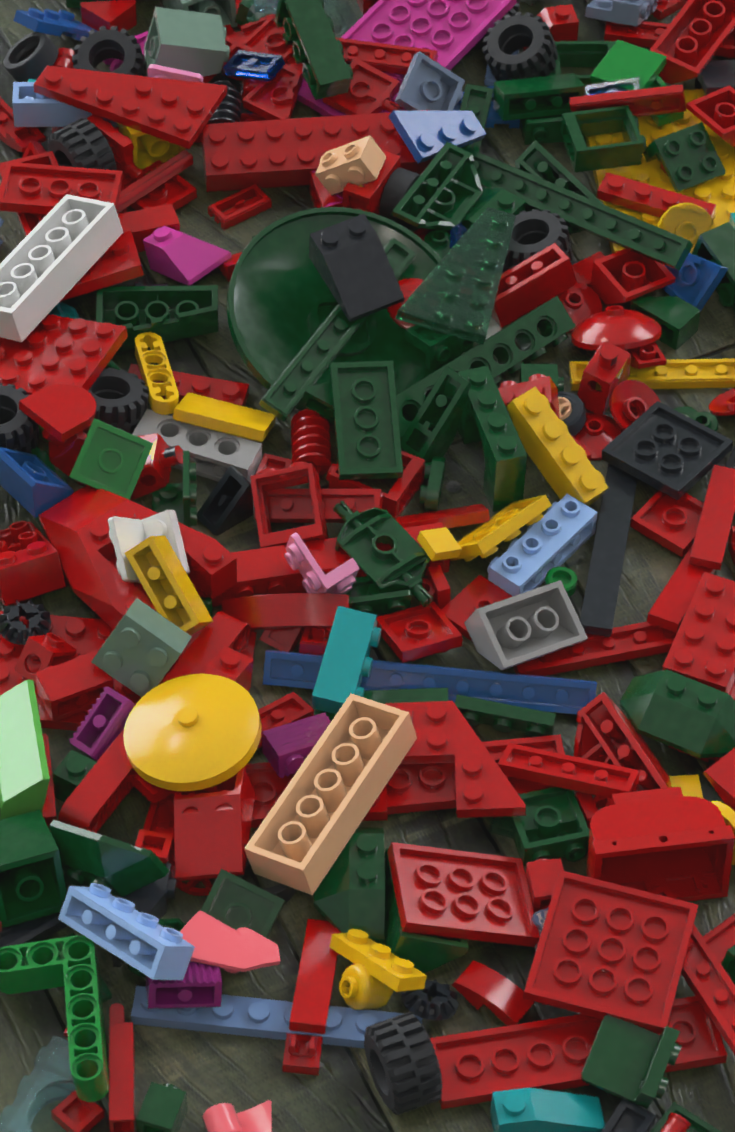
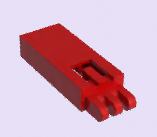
M114 1003L109 1008L110 1132H135V1043L133 1022H125L123 1005Z

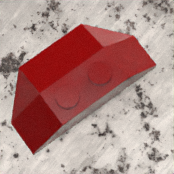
M604 691L577 712L576 722L578 726L575 735L574 757L639 770V782L635 791L672 787L670 777L645 740L637 733L629 719ZM607 798L606 806L611 805V798Z

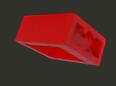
M402 450L403 476L397 479L388 494L383 492L382 509L387 510L392 517H400L424 482L425 460ZM338 462L337 464L333 463L327 472L326 480L329 481V489H374L355 480H339Z
M296 462L291 464L289 468L280 470L267 468L259 471V474L250 476L260 548L287 545L290 535L295 532L298 533L303 542L328 539L319 474L312 463ZM309 483L315 524L272 533L266 491Z

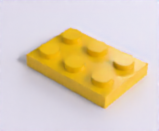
M546 494L510 503L492 516L490 521L482 523L457 541L462 551L459 557L450 558V560L464 559L467 562L479 555L483 559L495 553L500 542L503 540L508 542L521 534V527L525 524L527 526L532 525L544 517L542 512L552 506Z

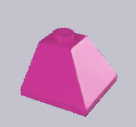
M167 226L156 229L143 240L150 269L188 286H191L232 257L231 252Z

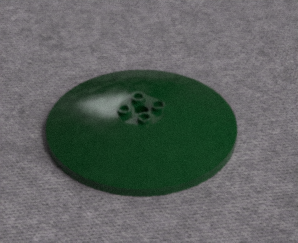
M322 207L287 215L258 233L243 250L235 265L229 283L226 307L232 339L245 365L258 381L269 390L338 305L309 258L310 234L356 216L365 214L377 233L383 248L394 237L417 253L414 261L398 281L407 278H418L431 283L441 292L446 308L451 307L465 316L461 293L446 264L416 234L404 226L375 213L345 207ZM386 308L370 314L333 362L393 360L397 395L455 358L433 370L426 368V353L405 340L406 329L393 321ZM330 366L314 385L331 382ZM299 404L296 407V409L300 411L305 410L304 408L300 407ZM402 410V415H407L406 412Z

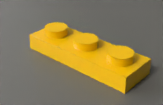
M350 929L348 933L332 934L329 946L331 949L352 963L361 964L370 975L394 991L402 992L424 989L427 975L414 968V964L411 961L401 959L393 954L388 946L378 944L370 939L368 933L358 929Z

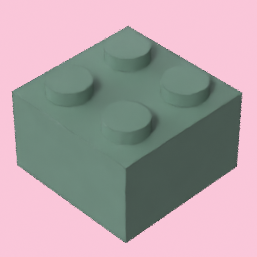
M136 598L91 662L134 693L143 697L150 690L158 686L181 655L192 636Z

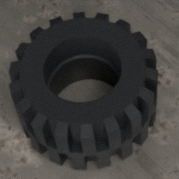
M516 12L515 16H510L509 14L504 16V20H497L494 23L495 27L488 29V36L483 39L484 47L482 49L489 68L497 81L549 76L551 74L549 70L555 68V60L558 59L557 47L548 25L538 15L534 17L533 13L527 12L525 15H522V12ZM529 47L520 54L512 55L513 52L520 48Z
M105 26L99 27L100 31L97 32L93 29L88 32L89 36L87 38L82 36L79 39L81 45H76L74 48L75 55H72V62L75 69L98 71L96 67L102 61L116 58L122 60L123 63L119 68L111 71V73L146 76V66L140 44L137 43V39L133 35L129 36L128 31L122 29L120 32L115 26H111L110 30H106Z
M81 118L51 133L48 137V150L53 151L59 166L117 170L114 154L108 141L101 131L87 119Z
M532 209L529 212L522 211L519 215H512L509 217V221H504L500 225L501 228L497 229L495 233V244L502 272H506L553 243L560 247L570 258V261L573 260V251L566 221L560 218V215L557 213L551 214L549 210L539 211L538 209Z
M104 369L88 390L96 401V414L94 418L132 434L148 409L149 389L145 386L146 383L143 379H138V376L134 373H127L126 370Z
M0 383V447L32 454L31 449H36L38 445L39 425L19 410V401L29 395H26V390L23 388L15 389V385L8 384L3 386Z
M411 1012L366 1027L364 1047L368 1066L379 1095L385 1105L395 1115L403 1114L441 1099L442 1076L434 1047L424 1026Z

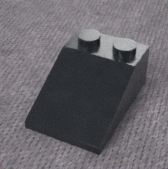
M365 214L310 234L309 258L349 322L404 302V295L381 241Z

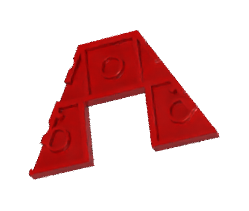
M274 13L264 16L256 22L240 26L241 31L226 36L225 43L229 45L230 54L228 62H224L222 66L223 69L237 55H241L273 70L242 99L245 109L267 120L291 118L304 79L302 74L303 64L295 62L293 58V45L285 43L283 39L284 28L276 26L274 22L276 14ZM217 74L204 76L203 83H208Z
M453 701L385 703V705L409 712L417 736L416 741L400 765L455 763L457 818L526 816V804ZM387 784L362 821L388 820Z

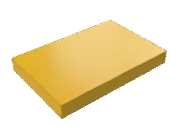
M188 392L174 408L172 419L263 442L275 425L276 416L272 413Z

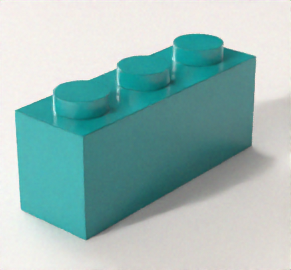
M338 606L312 694L313 709L337 714L351 693L364 697L365 688L360 686L363 676L368 678L370 676L373 658L369 657L371 647H378L382 628L377 627V615Z

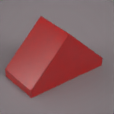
M136 1L81 2L82 23L97 31H100L99 27L103 26L106 27V30H110L111 26H115L119 32L122 29L129 31L137 25Z

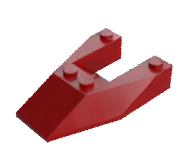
M86 485L39 514V520L51 545L58 551L61 567L73 592L114 630L136 598L155 611L156 609L151 600L135 586L137 583L124 582L116 566L117 557L114 545L109 537L108 518L116 516L142 520L158 513L107 490H99ZM178 522L190 573L187 574L190 580L211 599L237 584V558L216 539Z

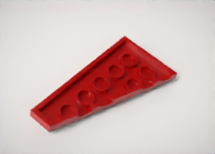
M47 65L34 83V92L190 149L227 95V85Z

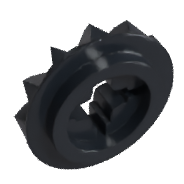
M31 599L23 604L16 600L14 606H5L3 614L0 615V634L7 641L14 644L25 645L29 636L46 635L51 628L50 612L45 610L43 604L35 605ZM21 616L29 620V628H26V625H23V622L20 621Z
M426 979L424 989L402 991L401 995L404 1006L411 1013L428 1020L439 1021L449 1019L456 1013L459 1005L457 1002L458 993L451 991L449 984L438 983L437 979L434 981ZM427 996L433 997L434 999H432L430 1002L428 1001Z

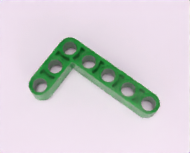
M76 935L0 948L1 992L17 994L64 986L70 1071L77 1096L83 1101L95 1102L101 1100L109 1090L100 966L93 941L84 935Z

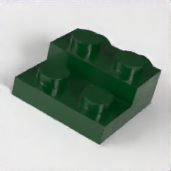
M551 787L519 794L526 804V816L508 817L514 830V843L520 858H522L523 866H526L527 862H533L542 858L549 860L566 858L570 862L581 860L588 853L590 831L573 790Z

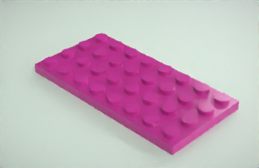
M378 0L341 38L437 50V63L451 70L487 34L488 29L493 28L494 23L500 20L517 1ZM384 72L399 80L402 85L405 75ZM305 78L303 79L297 97L298 101L323 116L345 115L323 103L322 99L316 100ZM397 94L391 99V101H395Z

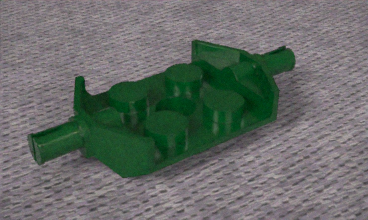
M340 501V504L337 503L334 506L333 511L344 521V525L336 540L335 550L339 551L341 547L355 560L357 565L379 588L378 594L409 589L411 590V595L423 607H426L427 604L429 605L434 597L427 592L422 583L430 566L431 559L387 510L375 507L363 512L356 511L353 513L344 501ZM379 543L389 544L393 549L382 551L376 545Z

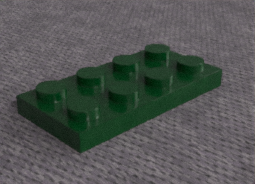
M393 360L331 362L330 374L339 480L402 478L403 465Z

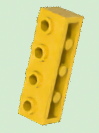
M535 386L509 403L506 407L526 453L560 500L568 493L587 506L596 502L609 487L605 483L601 472L596 470L588 460L585 450L570 435L567 425L554 413L548 399Z

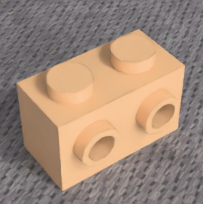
M367 136L326 151L320 159L315 176L330 195L342 192L348 182L359 186L376 180L386 155L373 138Z

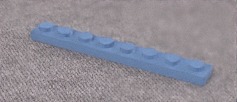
M136 985L131 1022L137 1025L286 1040L287 1033L323 1036V1044L365 1048L364 1036L366 1027L404 1013L354 1010L347 1007L330 1006L326 1033L324 1035L289 1030L293 1002L222 994L221 1007L148 1009L146 986ZM414 1015L422 1024V1018Z

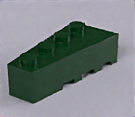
M279 0L274 22L278 28H284L283 39L287 45H293V58L297 64H303V77L315 99L318 100L347 93L350 82L353 80V71L350 64H346L344 60L341 41L335 38L332 19L330 16H326L324 0Z
M727 222L700 234L692 254L729 268L715 290L719 294L718 301L724 307L731 306L735 310V229L730 222Z
M218 285L108 286L97 290L96 322L126 326L128 337L116 353L135 349V337L144 332L158 334L162 338L163 343L218 332Z

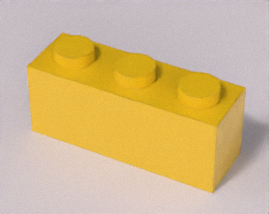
M150 536L124 553L159 614L190 636L213 622L212 617L166 536Z

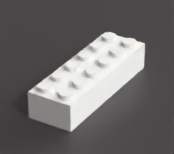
M66 194L0 263L1 338L23 342L122 235L123 229L114 203Z

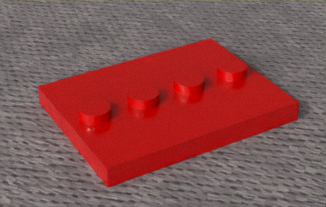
M132 230L123 232L61 301L143 276L144 272Z
M391 843L387 853L402 932L529 947L537 945L540 936L538 927L532 921L534 909L522 858Z

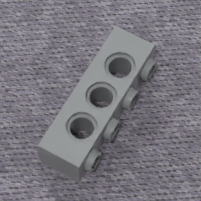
M150 409L146 410L132 433L135 436L156 433L164 439L169 447L179 445L183 451H189L190 462H196V475L218 482L229 466H233L251 483L250 476L255 475L262 460L261 443L175 421L172 419L173 416L161 415ZM183 464L172 466L173 468L183 470Z

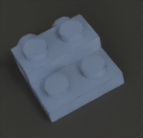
M593 0L586 6L585 17L637 27L652 12H655L658 0Z
M419 51L412 58L394 102L407 110H453L454 106L462 98L463 92L461 89L465 80Z

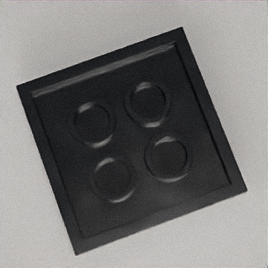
M657 401L602 450L601 459L668 496L679 500L714 465H717L733 450V440Z

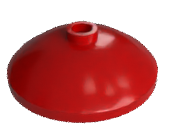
M613 305L606 307L605 311L591 315L578 324L571 332V342L579 348L597 351L602 342L607 341L623 350L655 342L661 337L662 329L658 322L645 314L635 310L623 309V306Z

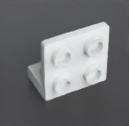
M166 510L142 520L116 516L108 518L109 537L114 545L117 557L116 566L124 582L141 583L124 553L150 536H166L187 574L190 573L175 510Z

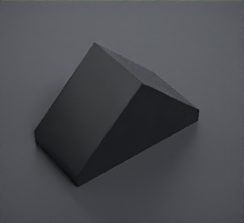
M229 466L197 513V519L216 536L253 516L251 483L233 466Z

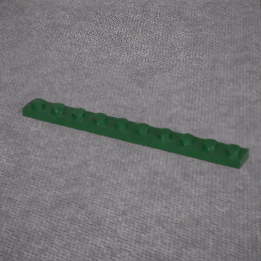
M465 146L461 148L473 154L474 165L478 172L481 187L502 188L525 200L526 206L532 209H538L539 211L545 209L549 210L551 214L557 213L560 215V218H563L566 223L678 271L693 247V244L685 238Z

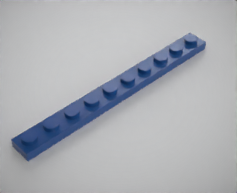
M266 650L263 684L314 689L324 655ZM373 660L369 678L363 676L360 687L365 688V691L448 688L449 701L454 703L456 695H462L539 711L577 715L579 710L596 698L597 682Z

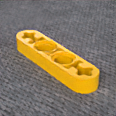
M152 332L140 333L135 337V356L142 379L146 383L145 386L149 389L148 400L150 407L155 413L161 415L174 413V408L178 405L179 392L162 338ZM154 381H163L164 383H155Z

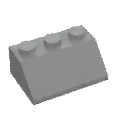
M561 580L478 608L464 622L477 652L500 670L514 667L588 639Z

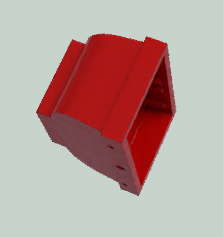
M680 787L612 794L611 805L598 810L590 821L586 876L646 892L667 884L678 900L686 902L728 897L735 837L731 825L726 826L722 813L716 805L699 797H683Z

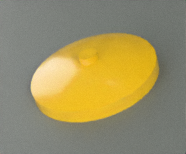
M191 674L168 680L146 693L131 710L126 720L123 737L129 761L134 770L144 780L166 790L196 791L220 784L237 774L256 752L261 738L262 727L254 699L240 684L218 675Z

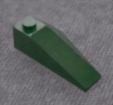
M386 848L384 945L388 946L391 952L399 958L411 961L414 964V968L422 973L429 972L467 954L469 949L467 939L402 932L387 853L389 848Z

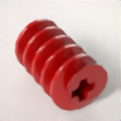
M301 410L294 414L291 419L292 464L296 462L312 463L320 476L327 473L331 466L330 423L314 410Z

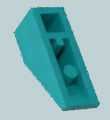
M529 1087L492 1092L490 1117L494 1132H602L605 1127L599 1097Z

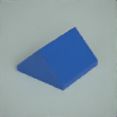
M0 447V485L35 518L73 494L74 490L35 454Z

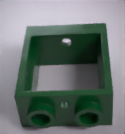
M554 41L557 47L558 59L555 60L556 66L554 69H551L549 76L561 75L560 67H597L616 41ZM576 75L585 85V95L617 92L591 83L590 75Z
M629 105L562 114L561 137L574 173L641 164L642 152H646V139L644 135H640L638 118L632 115ZM621 132L625 142L587 147L583 137Z

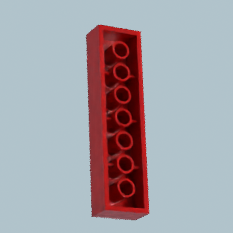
M391 112L206 124L201 135L206 192L243 190L254 184L259 188L310 185V171L317 170L320 159L326 151L367 136H371L380 149L401 156V168L419 175L423 173L433 159L419 164L416 162L388 116Z

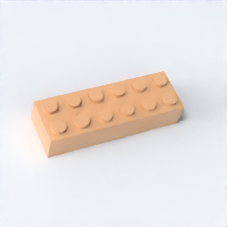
M352 693L349 695L244 848L254 874L310 895L314 894L416 741L417 736L409 712Z

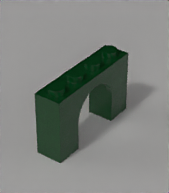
M488 366L458 372V374L472 384L457 429L464 444L482 441L485 458L483 490L494 512L502 510L512 502L523 500L527 453Z

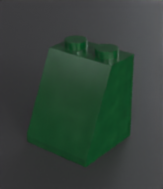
M40 809L0 820V921L2 928L61 912L67 890L59 849Z

